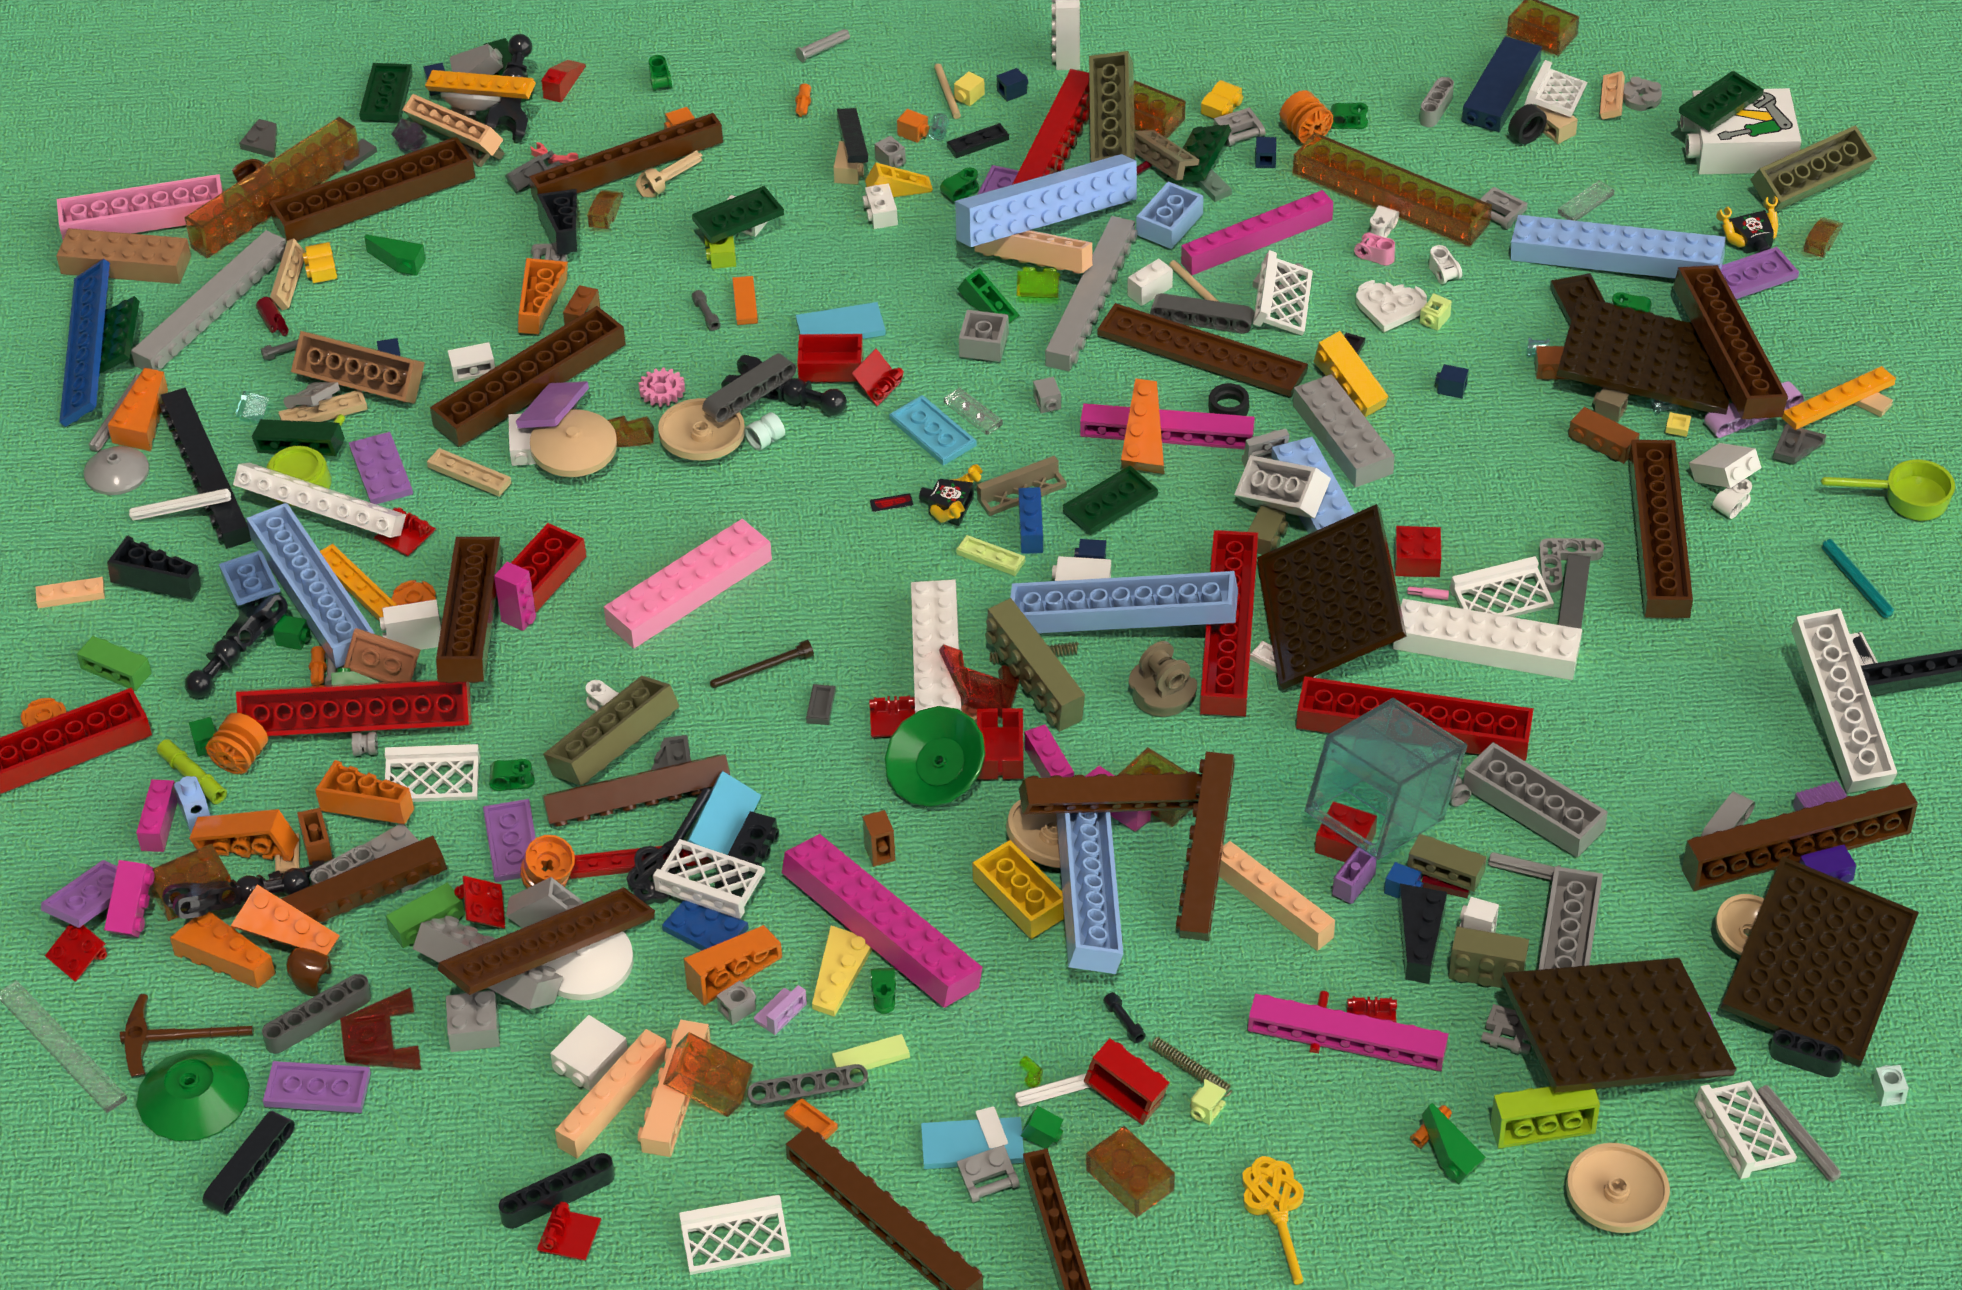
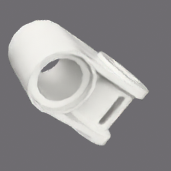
M1379 205L1370 218L1371 230L1369 233L1387 238L1398 222L1399 211Z
M1442 245L1432 247L1429 269L1436 276L1438 282L1445 284L1448 280L1462 278L1461 266L1449 250Z
M1743 479L1733 487H1727L1715 497L1712 507L1733 519L1750 503L1751 482Z
M600 680L588 682L585 688L588 694L586 704L595 712L619 694Z

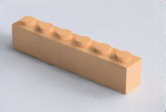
M412 94L402 109L415 123L450 138L458 137L461 143L491 156L494 155L503 141L491 127L415 94Z
M1030 230L974 246L975 252L983 253L984 256L994 255L1005 260L1015 259L1020 263L1030 262L1040 267L1050 266L1056 270L1066 269L1076 274L1084 273L1093 266L1092 242Z
M1231 841L1223 846L1219 872L1220 878L1315 950H1320L1334 938L1335 919Z
M680 1019L678 1028L673 1029L671 1036L672 1045L671 1048H667L665 1053V1066L659 1070V1084L653 1088L651 1107H647L645 1111V1125L640 1127L637 1139L638 1142H641L643 1153L666 1157L672 1156L710 1042L709 1024Z
M647 1029L644 1030L555 1129L559 1149L577 1159L665 1061L667 1046L664 1038Z

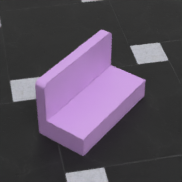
M799 985L792 991L783 988L754 1016V1022L776 1035L807 1005L806 990Z

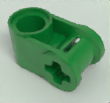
M662 55L651 56L648 63L652 91L666 87L672 89L671 74L665 57Z
M1360 102L1335 103L1331 106L1333 128L1364 129L1368 126V119L1366 118L1368 106Z
M971 167L964 168L957 174L946 178L941 183V192L954 203L957 200L977 193L979 191V184L976 180L978 178V171Z
M1624 292L1615 293L1612 297L1613 305L1624 308L1629 307L1636 311L1651 312L1652 302L1648 297L1631 295Z
M527 759L497 760L492 762L490 765V788L496 791L532 787L535 783V778L531 773V762Z
M895 968L871 969L873 1006L881 1014L890 1013L895 1008Z

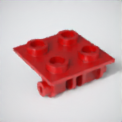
M875 348L851 374L877 407L901 382L904 371L899 367L892 369L877 348Z
M400 507L393 508L394 511L406 514L401 536L390 538L377 534L374 539L409 556L436 528L430 526L428 521H423L410 512L406 513Z
M910 695L901 696L897 700V696H894V700L890 701V696H887L888 701H885V697H874V699L869 700L871 737L892 736L904 720L915 714V697H910Z
M462 876L463 884L457 886L454 893L459 899H464L466 920L505 929L502 884Z
M69 924L46 953L45 957L76 982L94 958L97 960L106 958L107 952L104 947L106 943L86 926L82 925L78 928Z
M1352 996V998L1347 999V1013L1366 1015L1381 1020H1391L1396 1023L1397 1000L1392 999V997L1377 1000L1375 996L1374 1000H1370V996H1367V1000H1365L1364 997Z
M560 1202L551 1212L537 1251L586 1261L602 1219L570 1212L569 1204Z

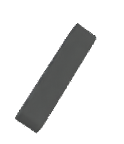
M1164 293L1155 296L1150 311L1152 315L1183 325L1241 334L1250 331L1254 318V310L1249 306Z
M777 353L710 395L704 401L702 409L717 422H723L791 379L796 373L797 367L782 354Z
M1568 554L1559 625L1579 629L1582 627L1591 556Z
M354 974L264 1025L262 1035L267 1051L273 1054L281 1053L367 1004L371 999L367 977L363 974Z
M853 1064L758 1081L748 1088L747 1097L751 1103L761 1105L862 1086L867 1081L868 1072L864 1066ZM852 1069H858L862 1072L863 1078L859 1083H855L850 1079L849 1076ZM833 1073L838 1077L837 1086L830 1087L826 1084L825 1077L827 1074ZM803 1078L813 1080L814 1088L812 1091H804L801 1088ZM785 1082L789 1085L790 1091L788 1095L781 1096L777 1093L776 1086L778 1083ZM756 1086L762 1087L765 1090L764 1099H754L752 1097V1089Z

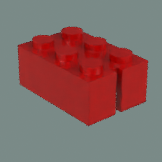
M799 334L797 360L799 379L805 382H857L851 373L863 362L862 334Z
M998 708L977 709V726L983 734L985 758L977 779H998V776H1003V779H1024L1023 708H1002L1003 727H998Z
M1111 1038L1092 1057L1084 1078L1085 1083L1141 1125H1144L1158 1109L1170 1083L1161 1073L1155 1072L1141 1058L1135 1057L1121 1043L1115 1042Z

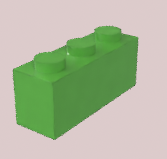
M92 636L77 653L81 669L126 688L132 687L134 691H137L152 674L148 658L144 655L136 654L125 647H119L95 636Z
M447 882L386 915L389 932L401 947L405 948L415 943L421 922L430 921L434 918H445V916L459 919L465 913L462 899L455 895L454 889Z

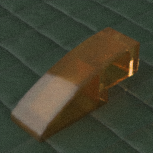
M610 190L599 192L587 214L589 227L609 229L611 221H615L623 198V192Z
M1825 217L1818 220L1805 240L1804 252L1824 257L1826 252L1830 251L1843 227V223Z
M625 416L608 420L615 429L617 447L640 446L653 443L654 426L648 416L627 421Z

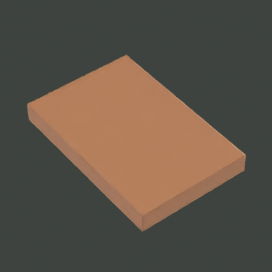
M355 628L343 668H351V671L382 682L412 681L421 650Z

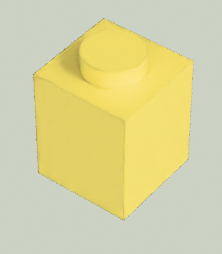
M967 72L954 83V99L968 106H971L985 95L984 79L971 72Z

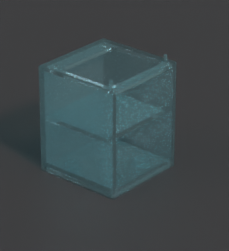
M1391 698L1326 736L1305 812L1379 860L1444 820L1467 744L1395 698ZM1345 791L1385 816L1377 843L1369 842L1322 811L1319 807Z

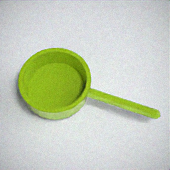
M339 414L334 422L340 423L341 426L345 421V416ZM292 446L279 451L270 459L266 467L267 469L330 489L332 483L331 474L323 455L317 450L306 446ZM274 499L276 502H278V503H280V504L286 503V502H283V501Z
M1920 459L1899 463L1891 470L1888 480L1823 477L1821 479V484L1825 486L1888 489V501L1892 508L1900 515L1918 521L1931 520L1942 515L1947 510L1955 491V481L1949 471L1937 463Z

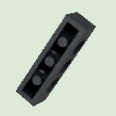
M750 811L728 855L762 867L764 859L767 860L770 855L772 843L776 842L779 837L776 818ZM731 864L721 866L723 873L735 869L734 865ZM748 871L742 873V877L746 880L754 877L756 873ZM738 875L726 878V882L730 885L740 882ZM722 880L714 882L716 889L724 887ZM743 887L731 891L732 894L742 897L745 892Z

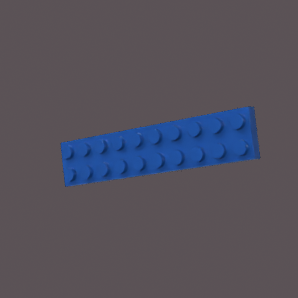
M102 259L74 278L59 421L65 427L78 421L86 413L92 412L97 405L110 263L105 259Z

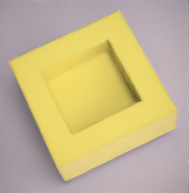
M1670 412L1665 433L1687 437L1691 416Z

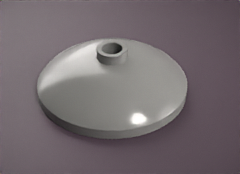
M441 92V97L444 101L454 108L464 110V114L476 115V111L488 110L501 101V97Z
M114 446L99 451L88 460L84 468V478L88 487L104 495H120L130 492L139 487L149 474V463L146 456L139 450L126 446Z

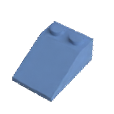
M261 550L219 564L224 585L230 598L237 606L280 592V588Z

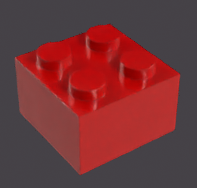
M1396 526L1395 576L1440 578L1441 527Z
M1333 801L1316 834L1315 853L1346 862L1357 847L1360 846L1368 850L1376 834L1377 815Z

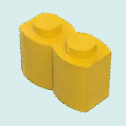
M1220 80L1202 100L1201 114L1214 119L1232 113L1233 109L1240 106L1243 101L1242 88Z
M330 242L306 246V253L302 254L305 265H308L305 266L307 278H312L313 283L338 279Z

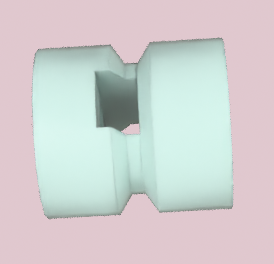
M772 412L767 413L759 421H754L745 427L746 439L758 451L785 435L783 423Z

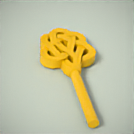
M1261 1156L1254 1161L1251 1167L1246 1168L1242 1173L1243 1187L1246 1190L1243 1197L1244 1208L1249 1213L1257 1216L1267 1214L1270 1221L1277 1226L1295 1285L1303 1283V1277L1287 1222L1288 1211L1297 1209L1303 1203L1304 1189L1294 1179L1293 1169L1290 1164L1284 1161H1276L1271 1157ZM1281 1187H1283L1282 1194H1280Z

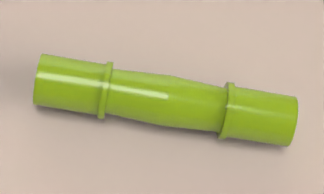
M170 739L160 742L157 747V753L169 763L171 768L177 769L183 777H197L204 796L213 804H219L226 798L227 790L211 774H207L197 763L191 760L185 751L181 750Z

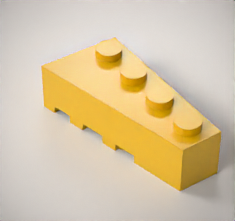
M1341 331L1319 342L1313 362L1326 376L1330 374L1334 376L1365 417L1386 406L1389 396Z

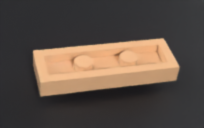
M1623 71L1603 75L1600 106L1602 120L1622 115L1625 81Z
M103 577L36 586V603L38 608L105 599Z

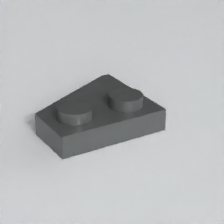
M258 119L240 141V149L275 158L277 124Z
M1786 424L1775 449L1773 459L1795 464L1824 444L1826 434L1803 428L1794 430L1790 425Z
M687 735L664 738L660 745L661 749L654 758L651 770L691 761Z

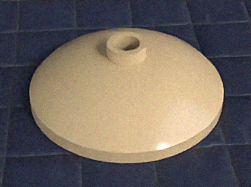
M1739 894L1728 898L1720 906L1715 920L1716 929L1721 940L1728 948L1741 956L1764 902V898L1752 894Z

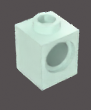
M1885 1065L1876 1068L1872 1083L1880 1106L1905 1104L1909 1088L1901 1066Z

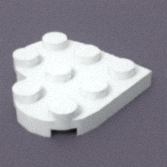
M1371 280L1359 286L1356 293V303L1383 332H1386L1420 316L1421 309L1427 303V295L1417 286H1415V289L1410 287L1404 288V284L1393 286L1386 282V285Z

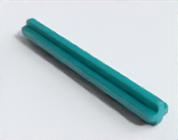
M1832 539L1825 540L1822 549L1884 618L1892 616L1894 608Z

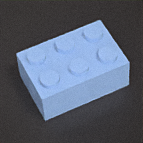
M1168 181L1136 216L1137 235L1172 249L1203 215V195Z

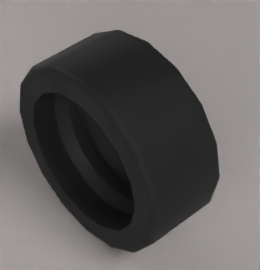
M1533 104L1524 105L1511 118L1508 132L1518 142L1529 144L1536 140L1545 129L1547 116Z
M1226 383L1218 385L1211 390L1209 395V413L1247 416L1249 411V394L1245 388L1237 384ZM1223 399H1234L1241 404L1235 407H1224L1217 402Z

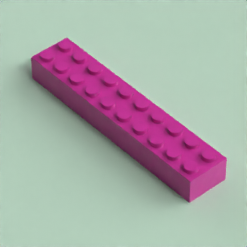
M821 834L785 851L782 866L783 875L854 934L863 937L866 944L943 1008L979 988L983 969L980 964Z

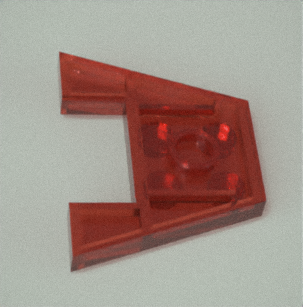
M943 644L939 652L964 705L973 709L998 708V717L1002 718V708H1011L1020 679L1014 677L1009 667L1005 665L1001 666L998 670L999 679L964 667L962 650Z
M411 987L340 1018L346 1063L422 1070L418 1045L394 1049L390 1016L414 1012Z

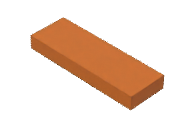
M753 276L734 277L733 289L737 325L757 324Z

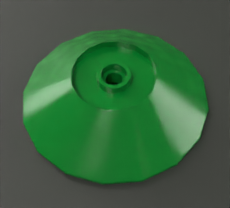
M936 706L919 710L904 720L889 740L885 754L886 777L895 793L911 804L933 807L950 803L967 792L980 775L985 758L983 734L974 719L959 709ZM940 759H943L941 764H937Z
M210 1049L186 1050L166 1057L149 1070L139 1086L136 1107L142 1122L156 1135L173 1141H199L219 1134L238 1119L248 1103L250 1084L244 1068L229 1055Z

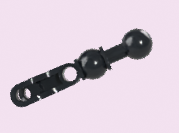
M516 34L509 39L508 51L512 55V60L507 63L502 76L526 78L527 66L523 65L525 57L531 54L533 48L532 41L528 36ZM501 97V101L489 109L485 125L493 130L498 125H506L512 130V139L522 142L528 123L527 115L521 109L522 98Z
M749 355L740 356L737 361V368L741 375L726 376L721 383L722 388L761 364L762 361L757 357ZM791 378L763 396L767 399L782 402L785 399L786 402L792 405L800 404L802 408H805L809 401L817 403L829 415L840 414L845 410L847 399L842 391L838 389H829L824 393L812 390L811 381L805 383V381L799 378Z
M271 595L267 599L260 598L245 603L239 611V617L227 630L226 635L215 643L212 652L206 654L210 662L203 670H194L187 675L185 679L187 693L195 698H203L210 694L213 689L214 676L219 671L230 670L231 666L238 662L241 652H245L247 646L253 644L266 629L276 624L286 613L288 604L285 598L281 595ZM277 601L279 604L278 610L273 612L270 608Z
M291 868L286 870L281 878L266 880L258 874L256 877L246 875L239 878L237 882L233 879L230 882L216 881L170 885L165 888L162 899L169 908L173 909L178 917L188 919L201 917L210 911L230 908L236 904L238 906L241 903L245 904L256 885L261 886L272 894L283 892L288 896L309 887L310 880L304 870ZM226 890H230L229 895L226 898H222V894ZM174 892L181 893L174 901H170V896Z

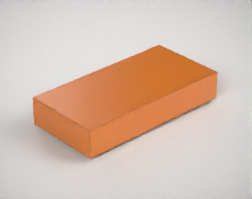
M800 1098L784 1112L785 1119L800 1130H804L808 1126L814 1132H819L825 1140L838 1129L836 1122L803 1098Z

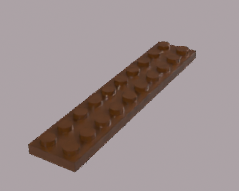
M1117 303L1113 305L1097 329L1098 336L1290 397L1294 393V387L1299 385L1308 370L1307 363Z
M623 887L443 960L438 964V971L468 995H471L654 919L655 910Z

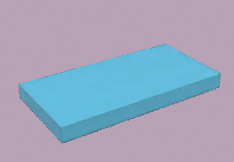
M878 302L796 315L799 334H862L863 339L886 335Z
M923 395L889 414L891 422L943 466L977 446V441Z
M722 771L687 842L728 855L749 812H754L761 794Z
M1021 1117L999 1118L1008 1144L1004 1146L1011 1163H1023L1024 1149L1023 1137H1021ZM979 1120L921 1123L924 1169L958 1167L957 1161L990 1150Z

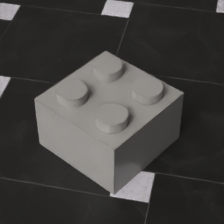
M967 310L959 335V357L1001 362L1009 334L1008 315Z
M495 991L476 992L471 995L465 993L446 996L447 1031L451 1052L500 1047L498 1007Z

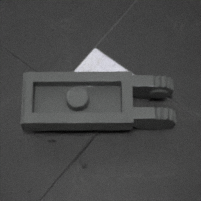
M552 150L542 156L539 155L505 175L515 193L530 185L529 176L561 165L559 161L552 163L548 167L544 163V161L553 157L554 153Z

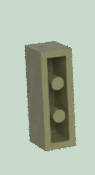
M1423 834L1418 835L1409 852L1408 867L1421 871V874L1475 892L1485 873L1486 856Z

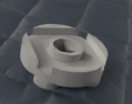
M1636 76L1632 77L1624 85L1623 100L1625 105L1633 110L1646 111L1647 107L1654 109L1661 102V84L1658 82H1652Z

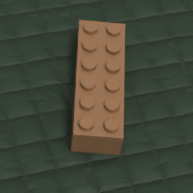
M68 228L56 257L60 272L65 275L79 276L102 259H105L110 263L108 278L180 284L190 261L191 253L187 238Z
M300 331L291 372L327 382H338L342 386L403 402L415 403L425 362Z

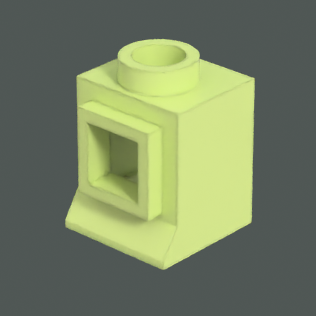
M1433 293L1430 300L1420 311V323L1438 331L1451 315L1452 301Z
M1204 1079L1203 1088L1200 1087L1191 1098V1116L1197 1121H1203L1210 1125L1225 1106L1226 1102L1221 1100V1098L1225 1095L1226 1090Z

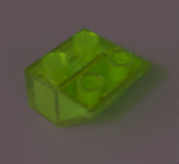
M1023 267L1022 271L1017 272L1016 296L1059 298L1062 274L1058 273L1055 268H1043V272H1036V269L1033 267Z

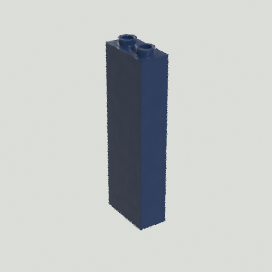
M1505 36L1465 102L1462 122L1500 132L1540 63L1542 46Z

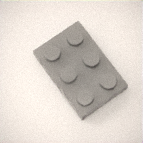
M398 824L364 845L371 847L375 860L419 840L404 824ZM428 878L420 880L416 884L408 885L404 888L399 889V891L401 893H404Z

